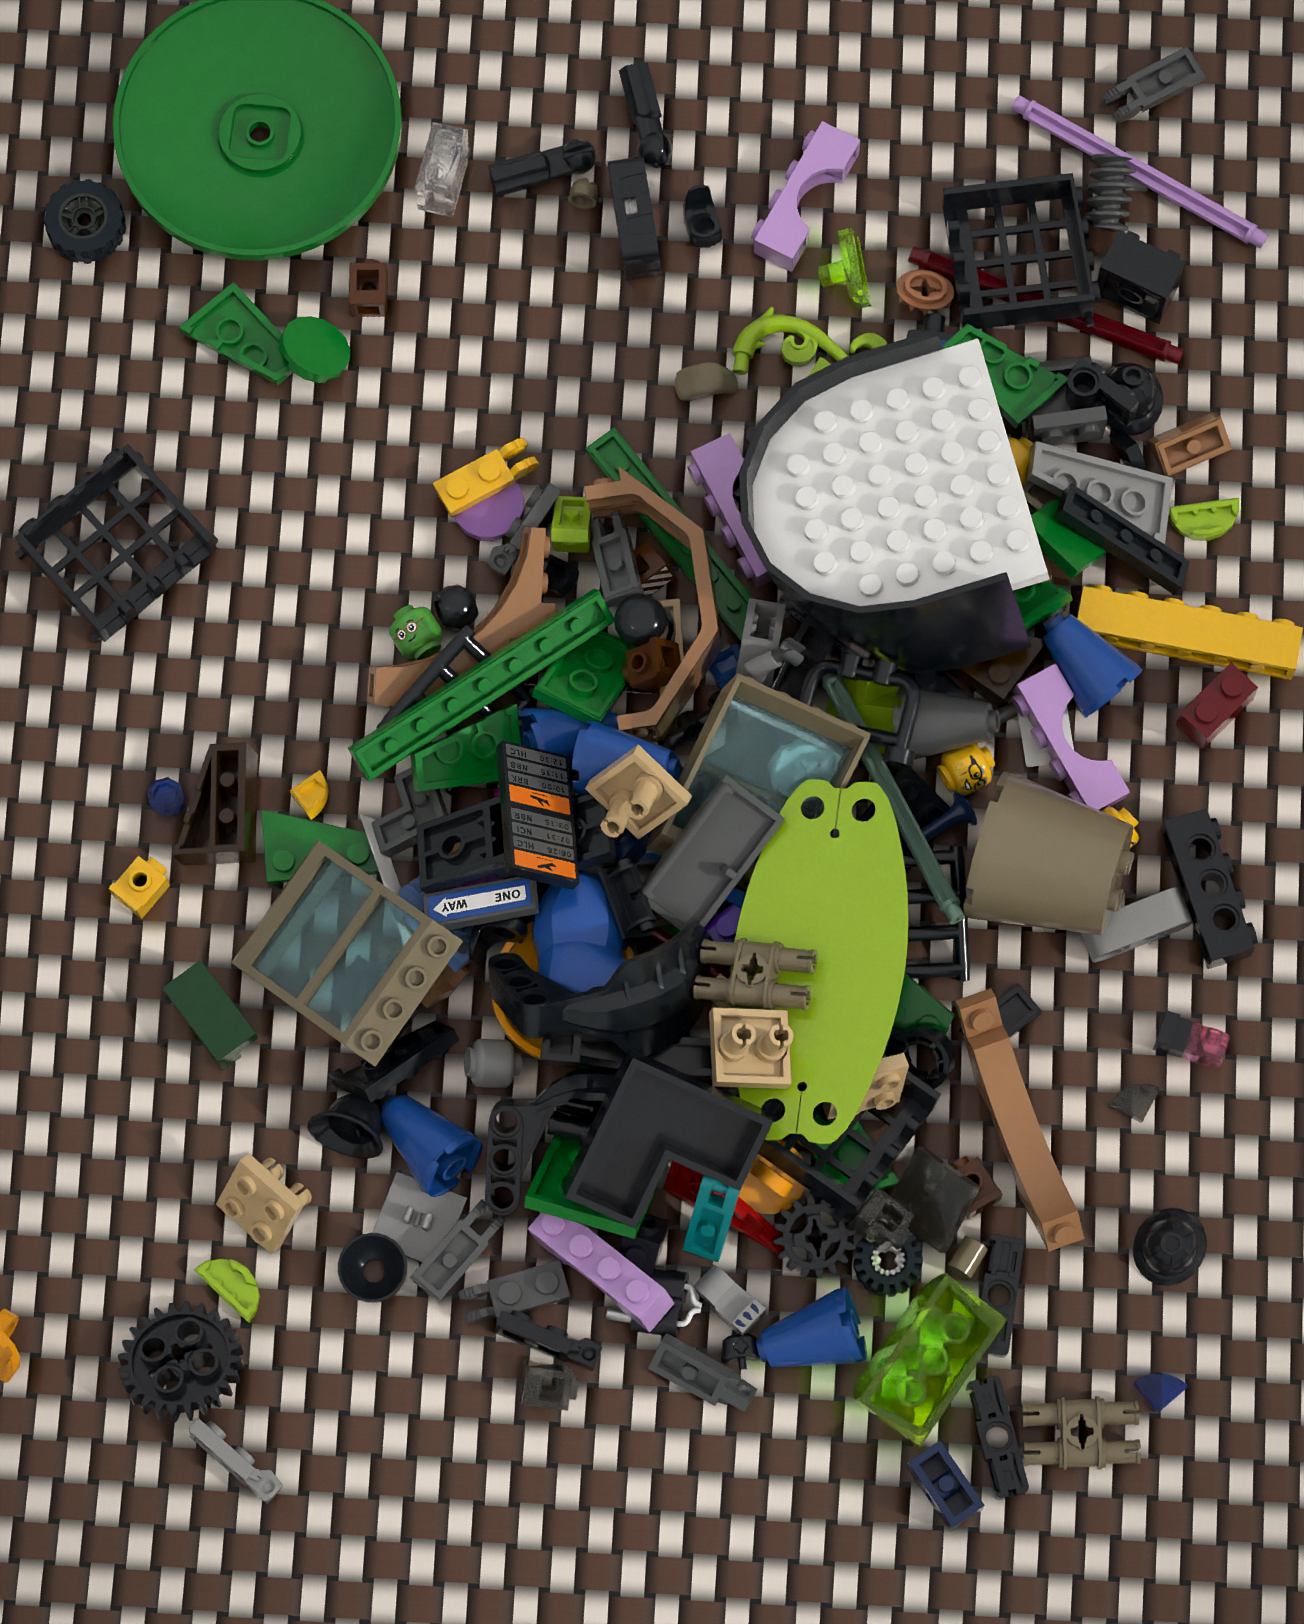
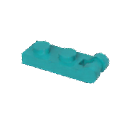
M703 1176L682 1250L719 1262L740 1194L739 1190L708 1176ZM712 1190L726 1195L725 1198L720 1195L713 1194Z

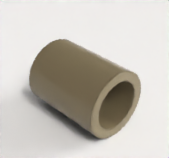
M965 1236L949 1262L948 1267L958 1275L970 1280L988 1249L977 1240Z

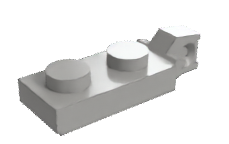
M197 1418L189 1427L190 1438L266 1504L283 1487L271 1470L255 1469L252 1466L255 1462L254 1458L242 1447L237 1446L234 1450L223 1440L227 1435L214 1422L209 1420L205 1424Z

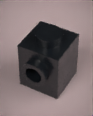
M646 1213L635 1239L626 1236L622 1237L619 1253L645 1274L652 1275L663 1248L670 1220Z

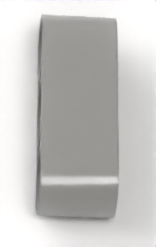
M1178 887L1121 907L1119 911L1112 912L1103 935L1080 934L1092 962L1096 963L1178 932L1191 925L1193 921Z

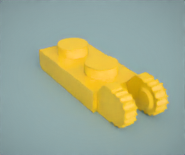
M517 438L504 445L499 451L496 449L433 482L434 489L451 517L514 485L516 480L534 471L539 466L535 456L516 463L510 470L506 465L505 461L526 450L528 444L524 438Z

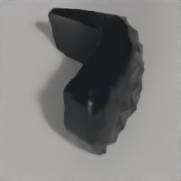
M707 185L692 187L688 190L683 204L686 230L694 247L710 248L722 240L721 227L711 191Z
M549 554L548 558H544L543 573L548 575L547 590L560 596H566L576 586L579 570L552 554Z
M511 918L474 925L469 946L470 961L479 965L483 961L488 949L497 942L504 941L522 944L528 934L527 924L519 918Z

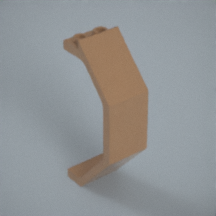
M619 467L620 481H614L613 478H601L594 480L592 485L584 486L586 502L589 504L593 519L612 517V512L620 510L623 515L640 513L650 518L687 547L692 553L702 621L698 636L656 704L644 712L617 716L620 731L649 742L662 741L724 646L710 552L704 530Z

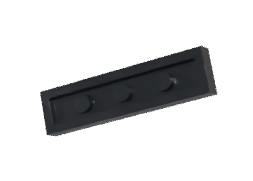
M1072 483L1063 490L1055 513L1056 518L1173 595L1182 588L1190 561Z

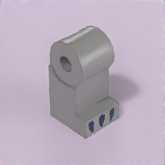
M713 1265L693 1285L696 1293L710 1306V1309L737 1334L744 1335L748 1333L766 1314V1307L755 1298L753 1299L716 1265Z

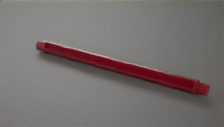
M916 247L912 248L908 262L920 266L922 270L937 272L954 282L951 258L929 249L924 251ZM981 269L977 270L980 291L1007 288L1005 278ZM1014 282V286H1015V287H1016V286H1023V285H1020V284ZM1043 293L1016 296L1017 302L1044 299ZM1000 297V298H998V299H1000V300H1003V301L1009 303V298H1008V297ZM1094 312V326L1092 327L1085 326L1084 317L1055 320L1162 362L1167 360L1179 365L1184 349L1171 345L1172 342L1162 339Z

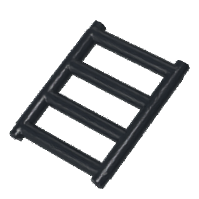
M465 625L387 712L376 726L377 729L426 698L427 696L424 693L438 677L447 684L460 676L449 665L463 649L478 663L492 655L473 637L475 633L470 626ZM523 683L509 690L518 699L515 703L517 704V710L531 708L537 700L532 697L534 688L530 687L528 689ZM489 703L477 712L484 718L497 710ZM457 724L445 733L449 735L461 729V727ZM462 786L445 788V791L452 796Z
M956 843L950 845L949 850H932L939 865H950L951 888L956 897L959 898L961 902L959 906L963 912L964 902L967 898L963 844ZM902 852L905 867H917L911 852ZM930 888L907 889L908 905L937 903ZM965 917L956 924L908 927V942L954 939L955 962L906 964L905 972L912 979L956 977L957 981H969L968 917Z

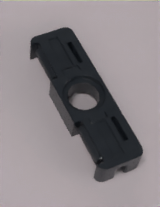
M993 1235L989 1243H994L991 1244L987 1272H990V1274L985 1273L979 1307V1314H984L980 1317L977 1343H980V1346L974 1345V1351L981 1355L993 1354L994 1357L1004 1358L1007 1356L1010 1348L1024 1241L1015 1237ZM1002 1286L1008 1290L1010 1300L1006 1305L998 1307L989 1301L988 1292L992 1287Z
M995 1375L981 1381H970L966 1386V1391L972 1389L969 1395L976 1420H980L975 1423L984 1461H991L988 1463L994 1489L999 1491V1493L994 1494V1497L997 1500H1003L1023 1495L1028 1491L1029 1484L1001 1380ZM993 1427L1003 1428L1007 1432L1008 1443L1002 1448L996 1449L991 1447L986 1440V1434L989 1429Z

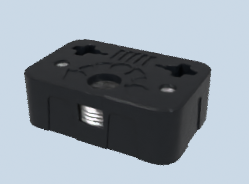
M644 156L607 161L625 281L661 276L659 249Z

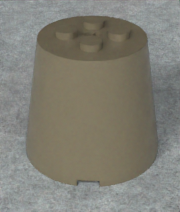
M1004 771L996 784V790L1001 791L998 802L990 800L976 843L966 888L973 889L972 899H965L963 911L965 917L1103 935L1112 912L1119 911L1124 895V889L1120 888L1123 875H1129L1133 863L1134 853L1130 852L1133 825L1015 773Z

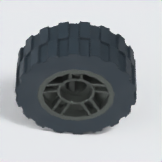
M85 179V181L74 180L70 184L60 186V189L56 193L53 192L50 196L51 199L45 206L46 214L43 215L45 229L54 249H57L62 257H67L75 263L84 262L85 264H90L92 261L98 260L99 262L104 260V257L109 254L111 256L115 252L116 247L121 245L123 234L126 233L125 215L115 192L111 188H106L105 184L93 182L91 179ZM84 217H88L89 221H91L87 226L80 225L84 221Z

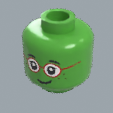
M407 605L393 615L395 621L390 626L389 635L403 657L418 660L437 653L441 649L440 642L443 640L444 632L427 607L414 608L412 605Z

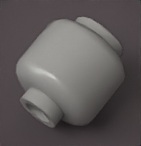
M477 1039L472 1048L467 1047L464 1057L465 1076L470 1077L476 1087L507 1088L510 1086L513 1077L520 1075L522 1066L521 1054L515 1053L514 1047L509 1040Z

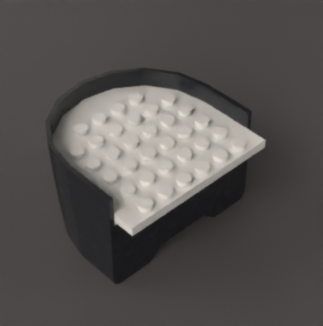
M935 329L845 357L796 382L758 423L739 471L741 523L765 569L778 589L799 609L858 654L873 661L879 659L898 665V669L910 673L960 669L1032 647L1015 590L1050 580L979 339L942 349Z

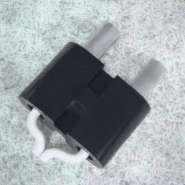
M655 1267L653 1274L647 1275L667 1291L674 1305L651 1332H648L620 1308L609 1306L607 1309V1320L631 1323V1331L665 1336L668 1333L678 1338L681 1327L688 1325L694 1314L701 1313L702 1303L696 1300V1291L689 1285L688 1272ZM687 1291H689L691 1303L698 1308L691 1309L686 1319L682 1321L683 1303L686 1302Z

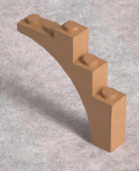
M523 526L519 556L509 583L493 609L473 629L475 633L473 637L491 654L509 644L510 638L520 637L558 612V610H555L556 603L541 602L542 595H546L548 589V575L543 573L544 558H548L550 553V537L546 536V528ZM463 649L449 666L457 674L461 675L477 665L478 662ZM441 651L426 658L398 665L369 666L367 703L379 706H394ZM438 677L424 694L429 696L446 685V683Z

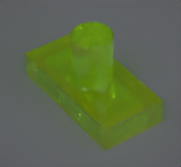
M852 228L839 230L837 232L842 260L818 266L822 286L827 287L846 282L849 298L857 309L869 307L871 302L860 240Z

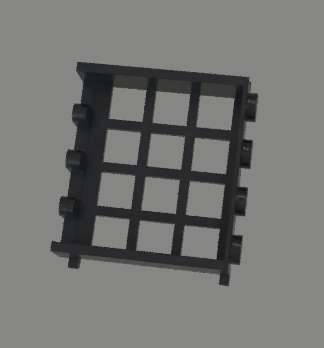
M1073 173L943 188L942 209L962 328L967 324L977 329L1077 317H1084L1086 327L1094 326V304L1100 303V289L1098 281H1092L1090 271L1095 269L1094 255L1092 249L1086 250L1085 240L1089 239L1087 218L1080 217L1079 208H1083V194L1081 186L1075 187ZM1061 199L1065 220L1038 223L1035 202ZM1027 203L1031 224L1004 227L1001 206ZM993 207L997 228L970 231L967 210ZM1066 229L1070 250L1044 252L1040 232ZM1032 233L1036 254L1010 257L1006 236ZM998 237L1002 258L975 261L972 240ZM1072 259L1075 280L1049 283L1045 261ZM1038 263L1041 284L1015 287L1011 266ZM1003 267L1007 288L980 291L977 270ZM1077 288L1078 295L1051 297V291ZM1043 292L1044 299L1017 302V295ZM1009 298V303L983 306L982 303L983 299Z
M127 444L121 450L117 448L111 451L103 460V465L93 473L89 471L83 474L76 481L75 488L65 496L59 495L48 504L47 511L37 519L31 518L20 527L19 534L15 536L20 547L15 552V555L20 560L27 556L95 631L90 636V639L94 643H98L101 640L106 642L217 549L218 539L214 534H209L143 461V456L139 452H135ZM134 468L150 487L129 503L114 484ZM108 490L123 509L103 525L87 506ZM157 493L171 508L172 512L154 527H151L136 509ZM81 512L96 528V531L76 547L60 528ZM130 515L146 533L125 550L109 531ZM179 517L195 536L174 552L158 534ZM54 534L70 553L51 567L36 548ZM104 537L119 555L98 572L82 553ZM150 540H153L168 558L147 574L131 556ZM77 559L92 578L74 592L58 573ZM126 562L141 578V581L123 596H120L104 578ZM99 584L114 600V603L96 617L80 598Z
M907 1071L902 1095L909 1099V1101L896 1118L876 1108L867 1110L889 1125L876 1145L852 1129L866 1110L854 1117L846 1131L837 1140L832 1142L826 1151L815 1143L809 1142L802 1134H788L790 1138L784 1146L775 1140H764L758 1154L838 1210L832 1220L839 1224L844 1217L848 1220L853 1218L933 1111L941 1094ZM775 1098L765 1101L762 1105V1108L769 1112L773 1122L780 1120V1118L773 1114L781 1104V1101ZM824 1102L818 1104L814 1108L813 1119L818 1116L828 1124L833 1123L836 1118L827 1119L823 1109ZM846 1136L869 1152L856 1171H853L832 1156ZM796 1142L819 1157V1160L813 1167L790 1151ZM826 1163L849 1179L843 1188L820 1173Z

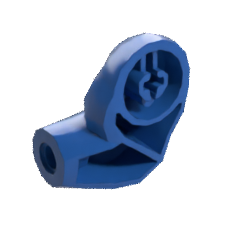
M579 871V884L573 890L549 884L539 901V913L534 914L532 942L538 959V973L574 993L585 992L596 986H604L618 966L625 960L623 957L628 946V939L623 940L601 878L593 873Z

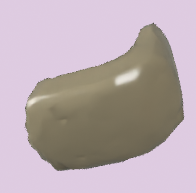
M705 362L678 371L674 388L680 400L693 401L711 395L736 393L738 381L735 374L728 368L718 363Z

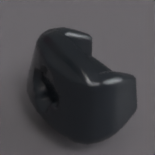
M745 1333L744 1335L734 1334L726 1337L722 1341L721 1361L725 1364L738 1361L739 1370H746V1360L760 1359L756 1336Z

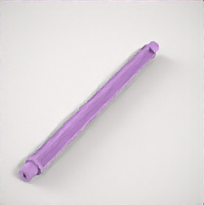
M1020 95L1016 98L1012 110L1023 115V119L1032 122L1090 156L1107 154L1132 158L1126 164L1135 168L1136 173L1126 176L1230 233L1246 244L1250 242L1260 249L1265 244L1269 235L1258 229V225L1247 221L1038 104L1035 100L1029 101Z

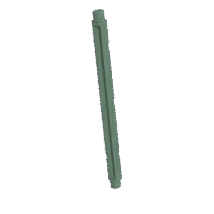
M832 674L823 676L821 678L823 682L822 688L829 696L840 719L866 727L843 683V678ZM867 743L861 759L873 782L877 783L888 797L897 828L939 905V911L945 914L949 924L960 922L965 918V915L959 906L961 903L959 898L954 894L885 761H883V757L876 744Z

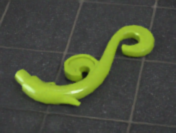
M769 307L762 316L747 325L737 337L732 351V355L735 357L732 371L738 375H746L749 360L754 357V351L765 346V342H761V340L770 334L780 332L793 333L804 340L802 345H796L794 336L790 335L782 342L781 355L784 361L790 365L802 366L809 364L814 359L818 346L836 361L848 357V355L820 328L795 316L773 315L774 308ZM864 333L852 341L849 350L851 354H855L860 348L874 349L888 343L878 334Z

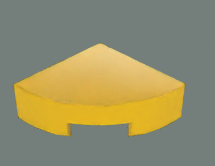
M320 770L289 790L294 800L310 820L314 819L322 811L329 793L328 784Z

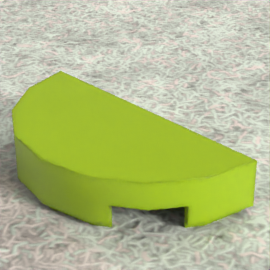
M1239 498L1169 507L1168 518L1171 525L1181 535L1192 540L1210 541L1223 536L1232 528L1239 513Z
M217 1259L205 1261L193 1269L241 1317L250 1323L257 1312L260 1294L257 1281L247 1267L236 1260Z

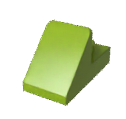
M558 496L556 498L551 527V541H553L554 551L589 552L592 512H590L586 497Z

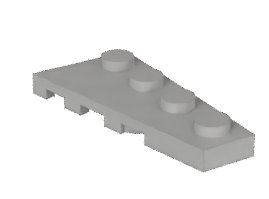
M1038 441L1031 446L1027 474L1028 481L1059 497L1062 496L1063 490L1072 483L1156 540L1165 544L1173 478Z

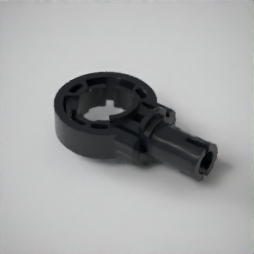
M925 1024L912 1025L906 1029L897 1026L892 1027L884 1055L889 1057L904 1053L909 1065L908 1071L933 1089L939 1087L951 1074L955 1065V1051L948 1037L939 1029ZM932 1043L936 1045L932 1050L936 1057V1066L929 1075L927 1071H920L911 1063L912 1060L909 1055L910 1045L923 1044L928 1048ZM936 1074H938L939 1077L934 1078V1079H931V1078H933Z

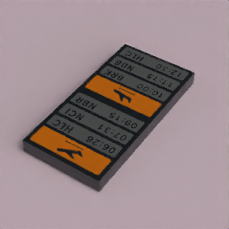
M502 740L496 747L506 874L573 890L579 884L569 757Z

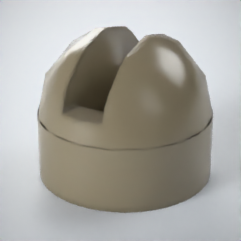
M587 178L576 180L570 188L569 203L580 209H592L596 206L598 199L597 185L594 182L589 183Z

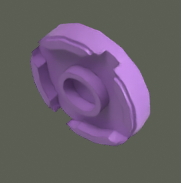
M515 481L514 485L455 515V521L460 526V529L467 536L479 541L502 539L515 518L519 517L522 519L524 516L525 500L520 485Z

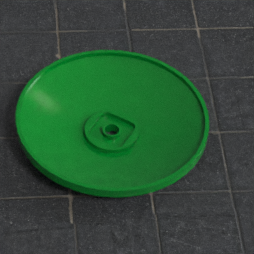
M198 0L184 7L160 24L143 41L133 55L118 87L113 114V137L117 159L133 197L145 213L168 234L186 245L219 257L252 261L280 259L315 249L333 240L361 219L382 193L392 174L398 157L402 132L401 103L397 84L383 52L360 24L343 11L322 0ZM263 127L270 131L269 137L261 142L254 141L250 137L251 133L257 128Z

